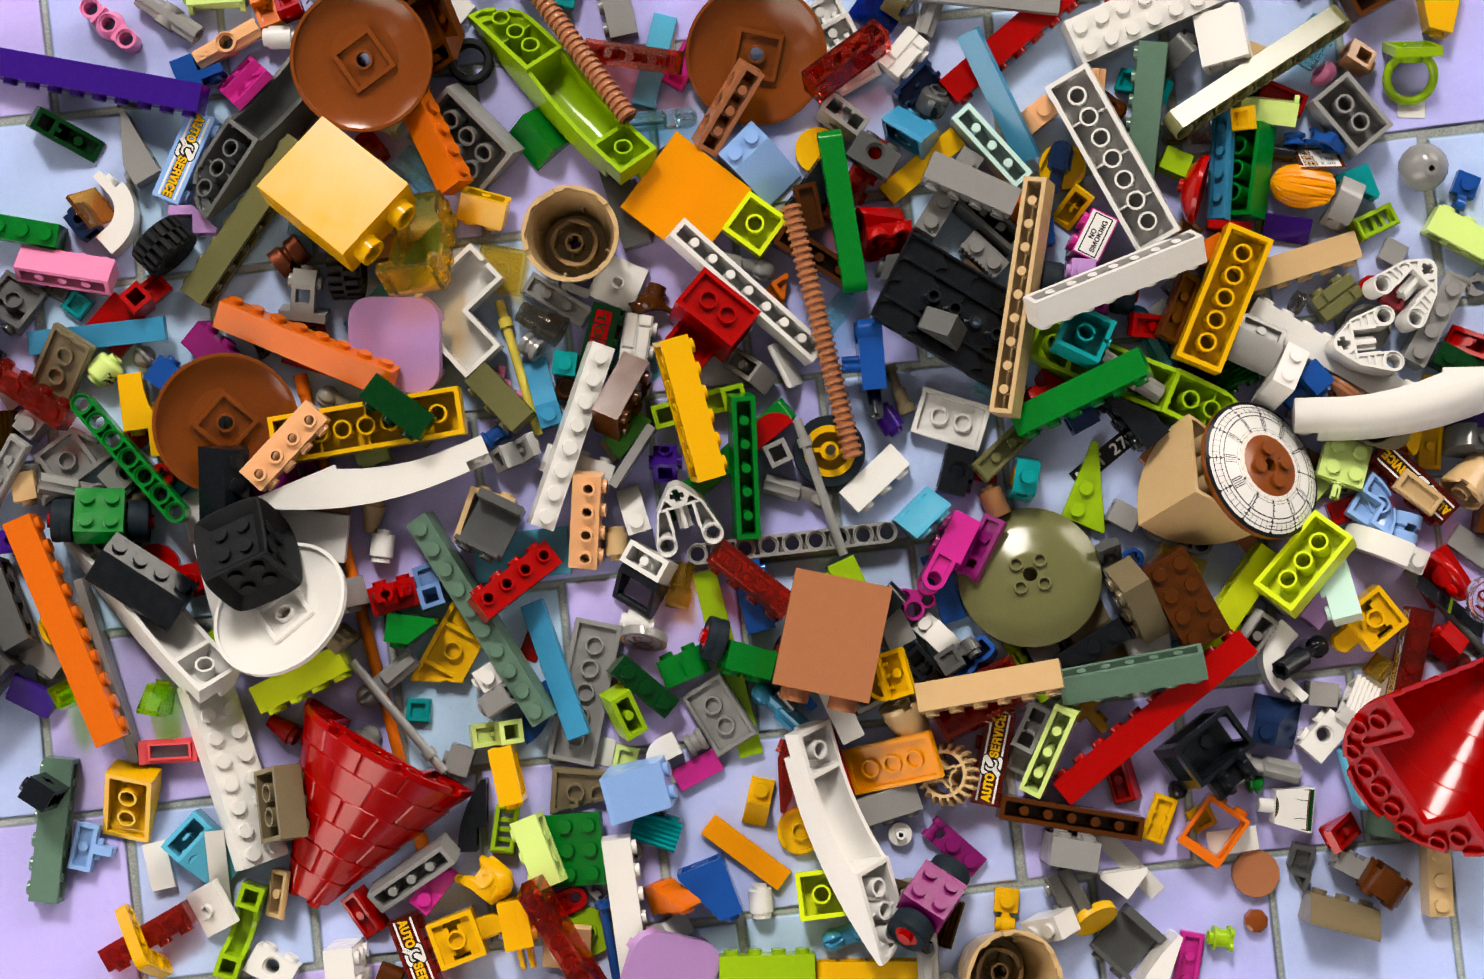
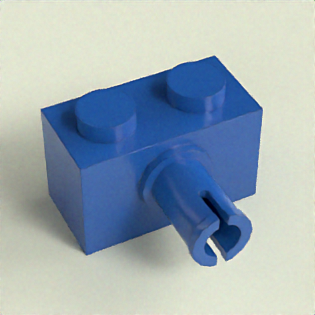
M1316 358L1306 362L1294 392L1282 404L1287 409L1292 410L1294 398L1322 397L1332 389L1330 384L1335 379Z

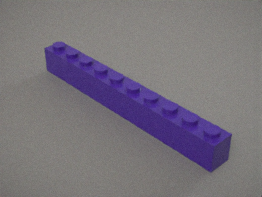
M0 47V79L7 85L18 86V83H23L26 88L40 90V87L48 88V92L62 94V91L70 92L69 95L77 98H84V95L92 96L93 100L99 102H106L107 99L114 100L115 104L129 106V103L137 104V108L151 110V107L159 108V112L171 115L174 114V111L182 112V116L196 119V115L205 116L210 88L202 83Z

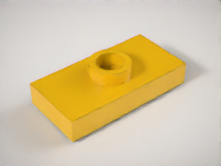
M1154 792L1145 817L1142 838L1163 845L1179 800Z

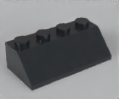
M247 445L198 446L199 521L221 508L250 498L249 480L239 472L249 461V448Z
M118 532L114 534L103 548L85 577L87 581L167 632L195 596L199 584Z

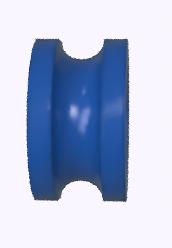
M1303 132L1284 133L1286 141L1283 145L1295 148L1304 147L1305 142H1303V138L1306 137V134Z
M1129 548L1123 551V558L1127 557L1128 554L1132 555V552L1136 553L1135 557L1138 558L1136 564L1138 566L1143 564L1144 556L1139 549Z

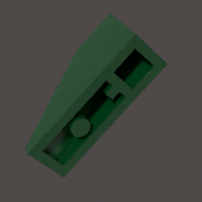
M36 106L26 124V127L92 163H95L105 144L102 140L41 106Z

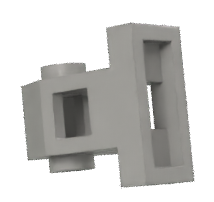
M301 265V269L293 268V273H289L288 287H291L290 304H283L278 309V314L284 315L286 320L317 324L327 323L330 319L331 309L319 308L317 303L318 291H322L324 286V275L320 273V269L309 265ZM299 289L310 290L309 303L299 302Z

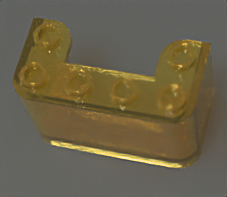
M440 190L413 194L417 202L414 205L416 207L414 218L404 229H392L388 261L377 263L375 271L390 297L447 290L452 282L450 271L451 266L454 264L455 230L458 228L459 223L457 215L453 214L450 209L448 199L444 198Z

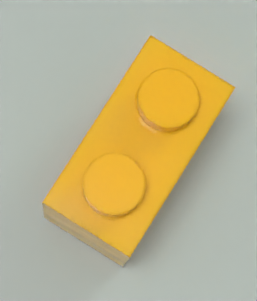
M466 186L460 194L456 219L462 220L467 225L477 224L484 226L486 230L492 232L502 231L507 223L512 198Z

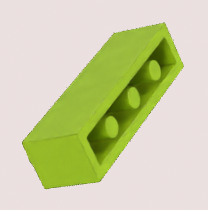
M805 946L796 947L795 951H786L784 947L771 948L770 952H762L761 948H749L747 952H738V949H724V953H719V979H816L815 952L810 950V947Z

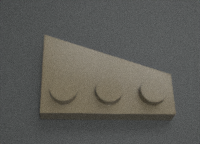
M553 765L550 814L568 808H577L580 805L592 802L605 801L599 779L607 769Z

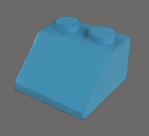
M897 106L881 119L884 136L923 160L939 139L937 125L929 119L924 121L919 118L917 113L910 108L904 109Z

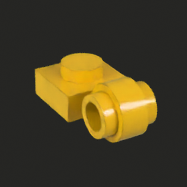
M994 887L993 911L1001 912L1000 917L995 916V931L1015 929V918H1011L1009 913H1018V888Z

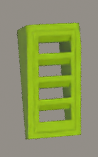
M1389 202L1352 219L1349 226H1345L1347 232L1354 230L1358 243H1361L1401 222ZM1382 211L1384 212V214H1385V216H1386V218H1387V220H1388V222H1389L1388 224L1385 222V220H1384V218H1383V216H1382V214H1381ZM1373 216H1375V218H1376L1378 224L1380 225V227H1378V225H1377V223H1376V221H1375V219H1374ZM1364 220L1367 221V223H1368V225H1369V227H1370V229H1371V232L1369 231V229H1368V227H1367V225H1366V223H1365Z
M496 804L490 852L492 854L515 856L517 843L510 837L498 835L499 832L510 833L511 828L501 827L500 822L513 823L518 821L520 807L506 810V806L499 807V804ZM501 812L514 814L513 818L500 816ZM498 842L510 843L509 847L497 846Z

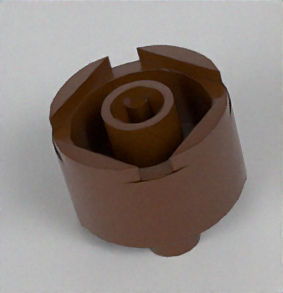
M1374 856L1370 857V861L1359 880L1355 879L1357 881L1355 885L1360 888L1361 892L1371 898L1375 895L1380 903L1391 911L1395 907L1398 908L1412 887L1413 882L1408 878L1403 879L1400 877V872L1378 858L1376 860Z

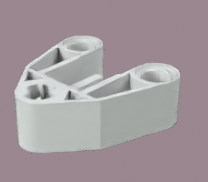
M1431 259L1403 260L1366 280L1362 285L1364 296L1370 300H1376L1389 294L1403 279L1405 281L1395 291L1397 298H1402L1406 301L1416 290L1395 318V326L1401 333H1410L1423 327L1427 321L1437 296V266Z
M1380 305L1350 319L1327 342L1325 346L1326 354L1353 372L1380 377L1394 375L1405 364V359L1400 352L1373 351L1358 353L1357 351L1376 349L1375 344L1377 341L1374 336L1354 337L1385 329L1394 322V310L1388 305ZM1377 315L1383 318V322L1378 319ZM1387 360L1392 363L1393 368L1388 366Z
M672 480L666 485L657 506V551L662 557L666 558L674 556L678 550L675 525L670 510L674 509L679 528L686 529L693 525L688 505L692 504L704 540L710 544H717L724 536L723 524L704 496L680 480ZM677 489V491L680 493V496L675 497V494H673V490ZM711 526L719 528L718 533L715 535L708 534L706 531ZM664 540H671L674 543L670 548L661 546Z

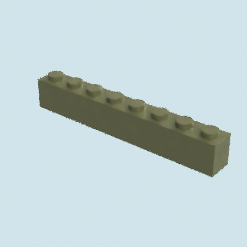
M287 133L278 142L277 149L265 161L264 168L260 174L251 181L250 188L238 200L237 207L233 213L224 220L223 227L211 239L210 246L206 252L197 259L195 268L184 278L180 290L201 306L212 308L278 213L267 204L257 185L299 141L292 135Z

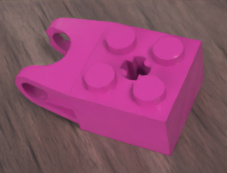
M955 509L951 515L949 514L940 522L937 528L940 534H937L931 540L927 548V552L930 554L916 583L917 589L922 595L932 596L945 585L950 573L961 565L981 524L980 521ZM927 578H931L935 586L930 585ZM922 583H923L924 587H926L928 590H931V591L925 590V589L922 587Z

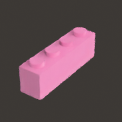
M21 245L13 266L17 281L108 296L112 295L119 276L116 259L92 256L85 253L66 252L60 249L41 248L39 246Z

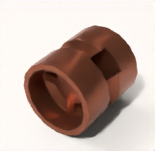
M293 234L282 242L283 247H275L266 254L285 279L288 278L289 273H293V268H296L297 265H305L312 259L305 247Z

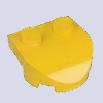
M904 647L879 653L871 697L878 701H893L916 694L915 683Z

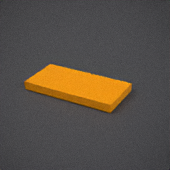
M932 730L842 750L855 796L935 780L945 776Z

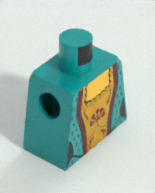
M1016 455L1013 458L1006 499L1030 503L1035 497L1041 462L1037 458Z

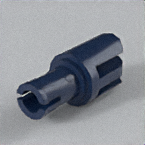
M1057 141L1053 144L1047 163V168L1051 171L1049 179L1055 184L1054 194L1060 195L1064 175L1070 172L1074 153L1072 146L1065 141Z

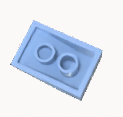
M752 121L718 153V160L735 177L752 189L751 192L769 205H772L801 176L769 137Z

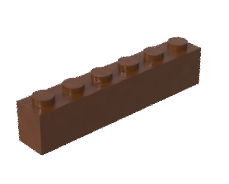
M999 793L995 815L998 819L1139 842H1142L1145 818L1137 814L1074 804L1070 805L1068 803Z

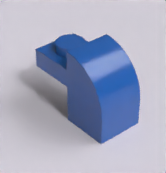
M191 53L169 61L176 79L202 83L207 86V84H219L223 81V78L228 77L226 68L220 62L200 69Z

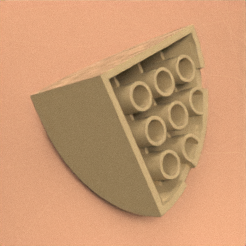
M1190 414L1185 415L1168 429L1170 432L1157 442L1145 463L1137 492L1138 526L1161 538L1194 545L1220 544L1250 536L1251 534L1237 526L1222 511L1207 485L1201 462V441L1206 425Z

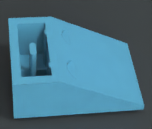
M925 487L892 519V522L910 540H921L933 530L931 527L933 523H939L949 515L950 511L948 508L951 504L929 487Z
M200 808L189 815L162 844L161 848L178 864L207 884L210 881L204 832L222 830V828ZM225 841L230 882L239 871L235 872Z

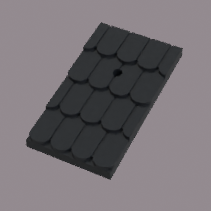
M911 231L870 313V317L879 324L901 335L902 338L965 373L968 377L992 389L1007 288ZM926 306L957 314L968 330L957 351L916 328ZM972 322H978L979 325H974Z

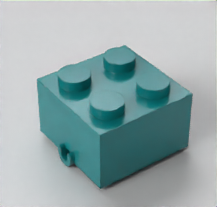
M1094 310L1077 314L1071 320L1061 322L1048 351L1091 370L1099 364L1105 348L1108 349L1112 341L1110 337L1117 321Z

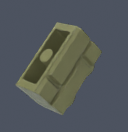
M1337 273L1328 280L1329 286L1325 289L1319 287L1309 294L1311 299L1306 302V305L1314 313V316L1321 325L1330 322L1364 296L1362 289L1356 284L1350 273L1342 276L1340 273Z

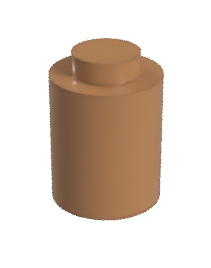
M992 483L980 489L982 493L978 496L987 514L998 518L1011 512L1000 485L995 487Z

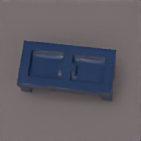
M927 58L893 91L892 98L904 109H913L922 89L931 84H938L941 73L931 67L932 64Z

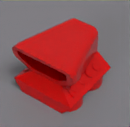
M856 208L855 213L860 242H862L863 260L875 262L884 256L900 253L910 232L913 231L911 220H905L901 208Z

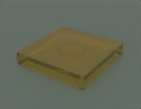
M481 243L480 252L507 280L494 293L521 298L527 262L525 251Z

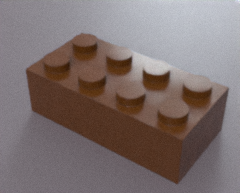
M1177 544L1139 566L1150 579L1172 630L1171 632L1180 647L1201 643L1203 647L1231 631L1184 546Z

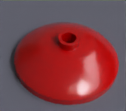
M1206 154L1200 157L1190 167L1185 179H1180L1178 183L1177 193H1181L1180 206L1188 225H1194L1199 212L1208 177L1211 155Z

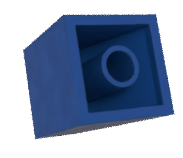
M723 852L678 869V880L691 893L697 896L701 903L720 921L726 919L727 922H731L740 918V913H743V904Z

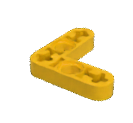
M126 903L115 909L117 921L136 968L159 979L173 974V967L169 959L164 954L148 948L133 908Z

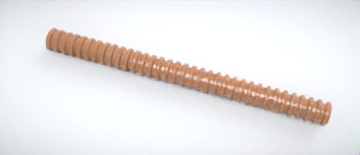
M530 0L533 6H536V10L540 12L541 17H544V21L548 23L552 32L556 34L560 43L564 45L568 54L572 56L574 62H577L576 64L581 68L582 73H585V77L589 79L590 84L597 90L598 95L601 96L606 106L610 107L609 110L614 113V117L618 119V122L620 124H627L632 121L637 114L636 109L633 108L628 98L624 97L625 94L620 91V87L612 80L611 75L608 74L603 64L599 63L598 57H595V53L587 46V42L579 35L578 30L575 29V26L567 18L562 8L558 7L559 4L554 0Z
M793 203L783 206L780 211L784 213L782 219L786 221L784 226L788 229L786 230V234H789L787 239L791 241L789 247L793 249L791 255L795 257L793 263L797 265L795 270H798L797 277L800 278L798 283L802 285L800 291L804 293L802 299L806 301L804 306L808 309L806 310V314H809L807 319L811 321L809 327L813 329L811 335L815 337L813 343L817 345L815 346V350H818L816 355L820 357L818 363L822 365L820 371L824 373L822 379L826 381L824 386H827L828 390H826V393H829L827 399L831 401L829 407L833 409L831 415L835 417L833 422H836L837 425L835 426V430H838L836 435L840 437L838 443L842 445L840 451L844 453L842 459L846 460L861 456L863 451H860L859 448L861 447V443L858 444L860 438L856 436L858 430L854 428L856 422L852 420L854 415L850 412L852 411V407H849L851 402L847 400L849 394L845 392L847 386L843 384L845 378H842L843 371H840L841 364H838L840 358L836 356L838 350L834 348L836 342H833L832 338H834V335L830 332L832 331V327H829L831 322L827 320L829 314L825 312L827 306L823 304L825 298L821 296L823 295V291H820L822 286L820 283L818 284L820 278L816 276L818 270L814 268L816 262L812 260L814 255L811 254L812 247H809L811 242L807 240L809 234L805 232L807 226L803 224L805 219L802 218L803 211H800L802 206L801 204Z

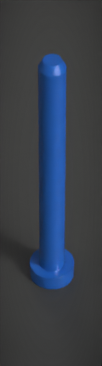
M600 899L595 901L594 905L595 909L600 912L612 979H620L618 957L609 913L610 901L609 899Z

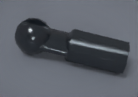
M1319 635L1312 636L1307 640L1305 649L1298 646L1272 663V672L1275 677L1285 681L1311 663V657L1318 659L1325 656L1329 651L1327 639Z

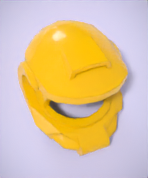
M481 854L479 857L481 868L475 876L457 874L454 880L459 885L468 887L487 903L493 905L511 893L514 887V875L497 857L493 855L487 857Z

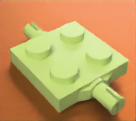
M1358 440L1323 441L1315 476L1332 485L1329 496L1331 500L1338 501L1340 499L1342 488H1348L1357 492L1363 490L1373 446H1368Z

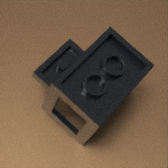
M1228 705L1205 709L1153 750L1181 790L1203 788L1207 785L1218 801H1223L1229 795L1237 793L1236 788L1244 781L1253 780L1256 777L1255 774L1258 773L1245 755L1256 743ZM1220 717H1227L1241 738L1231 739L1218 719Z

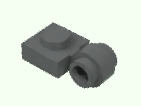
M969 636L960 642L961 647L959 650L952 644L933 656L947 678L967 666L963 659L964 657L974 660L982 654V647L977 639Z

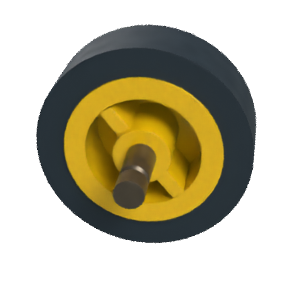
M833 415L817 417L804 426L807 436L810 435L813 443L811 447L825 488L838 487L849 482L860 471L865 459V443L859 430L856 432V436L860 438L858 444L861 443L859 448L860 451H863V454L846 460L842 459L844 453L840 451L842 445L838 443L840 437L836 435L838 430H835L837 425L836 422H833V419H835ZM797 436L793 449L795 465L800 474L807 481L814 484L802 448L799 449Z

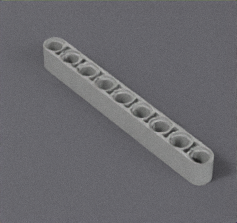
M891 522L839 527L840 531L845 534L846 540L844 543L846 548L890 543L896 539L898 534L897 527ZM883 526H889L892 529L893 533L890 539L881 537L880 529ZM826 528L761 536L760 539L721 540L717 544H710L708 542L696 543L688 548L687 557L695 565L715 563L711 558L720 563L721 558H716L714 550L718 545L722 544L742 560L836 549L830 529ZM861 528L866 529L869 533V538L866 542H861L856 537L857 531ZM812 534H818L822 538V544L817 548L812 547L809 543V538ZM788 537L797 538L799 542L797 549L789 550L786 547L785 541ZM770 539L775 543L773 552L766 553L762 550L761 546L764 540ZM747 542L751 545L752 551L749 555L743 556L738 552L740 543ZM696 547L702 548L705 553L704 558L700 561H695L691 557V551ZM728 552V554L731 555V559H732V558H735V561H738V560H739V559H737L735 556H733L730 552Z

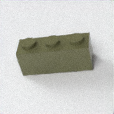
M486 361L482 362L464 380L468 385L466 390L475 399L479 397L484 402L482 407L491 416L495 414L500 419L498 424L507 433L509 431L516 434L519 433L537 415Z

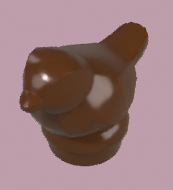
M649 282L648 286L645 287V292L641 293L636 301L628 303L632 313L643 314L652 311H665L670 314L672 309L663 300L666 297V287L658 283Z

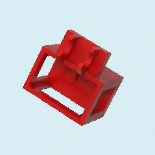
M704 267L675 301L668 318L675 327L665 339L688 334V337L692 338L695 344L696 351L693 352L695 362L698 361L702 370L713 356L724 363L752 330L761 311Z

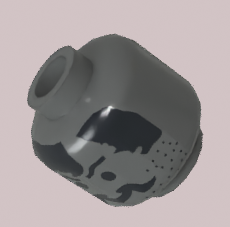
M931 84L922 89L915 103L916 110L920 113L919 116L922 119L932 121V119L942 118L950 102L947 90L937 84Z

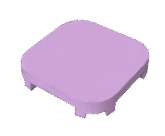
M376 295L361 298L353 304L349 311L348 342L351 344V347L372 352L373 356L390 359L395 365L400 366L401 369L395 386L404 393L428 391L437 386L442 377H444L446 368H443L442 321H445L444 312H441L437 304L430 300L431 298L424 296Z
M655 926L646 927V930L639 932L634 938L630 937L626 945L629 951L620 979H716L719 970V954L706 938L699 935L698 937L658 930Z

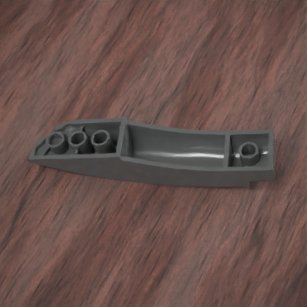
M290 56L273 75V78L241 111L239 110L231 118L227 117L200 158L193 177L192 184L195 185L196 194L193 198L197 209L205 219L210 220L250 187L251 181L260 174L264 168L265 161L273 155L277 149L278 142L287 133L298 138L315 118L316 114L309 109L296 89L291 74Z

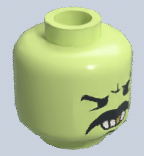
M101 352L89 363L87 377L100 388L102 386L110 387L117 380V375L123 374V369L120 365L122 360L114 353L108 355Z

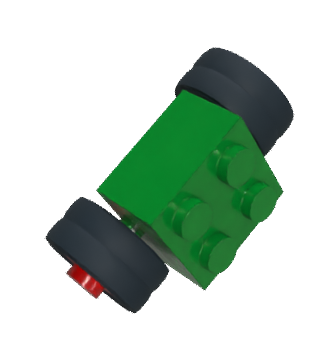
M75 488L74 501L71 499L52 500L50 513L47 514V528H50L52 542H73L74 539L75 544H107L116 532L125 537L127 526L129 540L134 543H148L151 538V529L155 528V515L151 514V503L149 500H130L128 516H126L127 496L125 488Z
M710 616L699 635V657L717 662L716 668L722 669L721 674L738 678L742 674L745 675L744 680L763 684V680L771 681L781 635L778 637L773 651L728 640L730 621Z

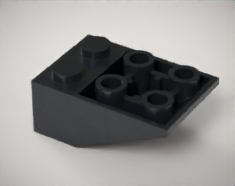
M1108 397L1104 399L1105 403L1098 407L1101 413H1107L1112 419L1110 423L1117 432L1122 431L1126 436L1125 442L1133 451L1142 452L1149 449L1170 432L1154 412L1119 397Z

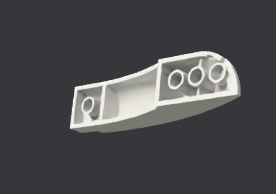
M830 718L806 722L794 727V731L784 735L790 756L784 758L793 793L814 851L839 903L879 966H883L891 959L898 947V944L892 939L887 929L888 922L898 910L896 906L900 900L889 855H884L859 808L842 764Z

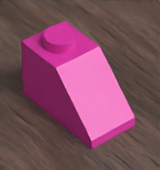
M452 867L448 868L417 889L408 902L427 916L455 881V876L460 873Z

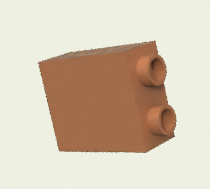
M795 568L772 684L781 685L779 698L808 704L810 692L829 695L827 708L856 714L858 702L869 704L893 587Z

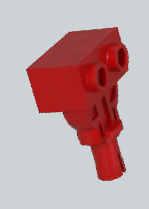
M409 573L396 576V581L387 583L385 579L372 583L373 587L368 588L367 593L374 617L421 605L414 576L410 577Z

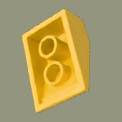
M116 759L105 772L102 834L144 843L150 842L161 791L162 768L139 765V763H131L130 761Z

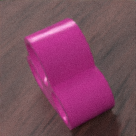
M900 589L908 597V600L903 604V613L909 620L920 619L924 614L925 608H932L936 603L934 595L929 596L931 602L925 605L922 602L925 595H922L918 590ZM911 603L917 604L920 608L919 614L915 617H911L907 613V607Z

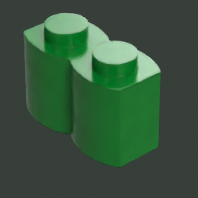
M694 642L680 647L682 652L673 655L671 651L659 656L660 661L656 665L667 689L711 671L707 660L699 657V645L695 646Z

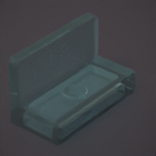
M842 289L839 290L827 305V309H825V312L829 314L827 320L831 322L829 327H832L830 332L833 335L860 303L857 298L854 300L848 294H844Z

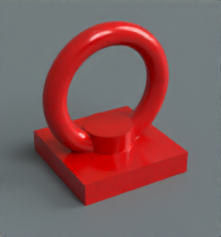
M1442 544L1430 552L1431 554L1422 576L1448 596L1458 601H1464L1468 597L1467 587L1473 583L1448 545ZM1419 591L1429 608L1435 609L1436 607Z

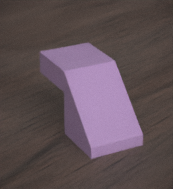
M168 205L169 216L176 215L179 219L192 218V232L196 236L211 237L219 233L220 230L210 220L205 219L193 205Z

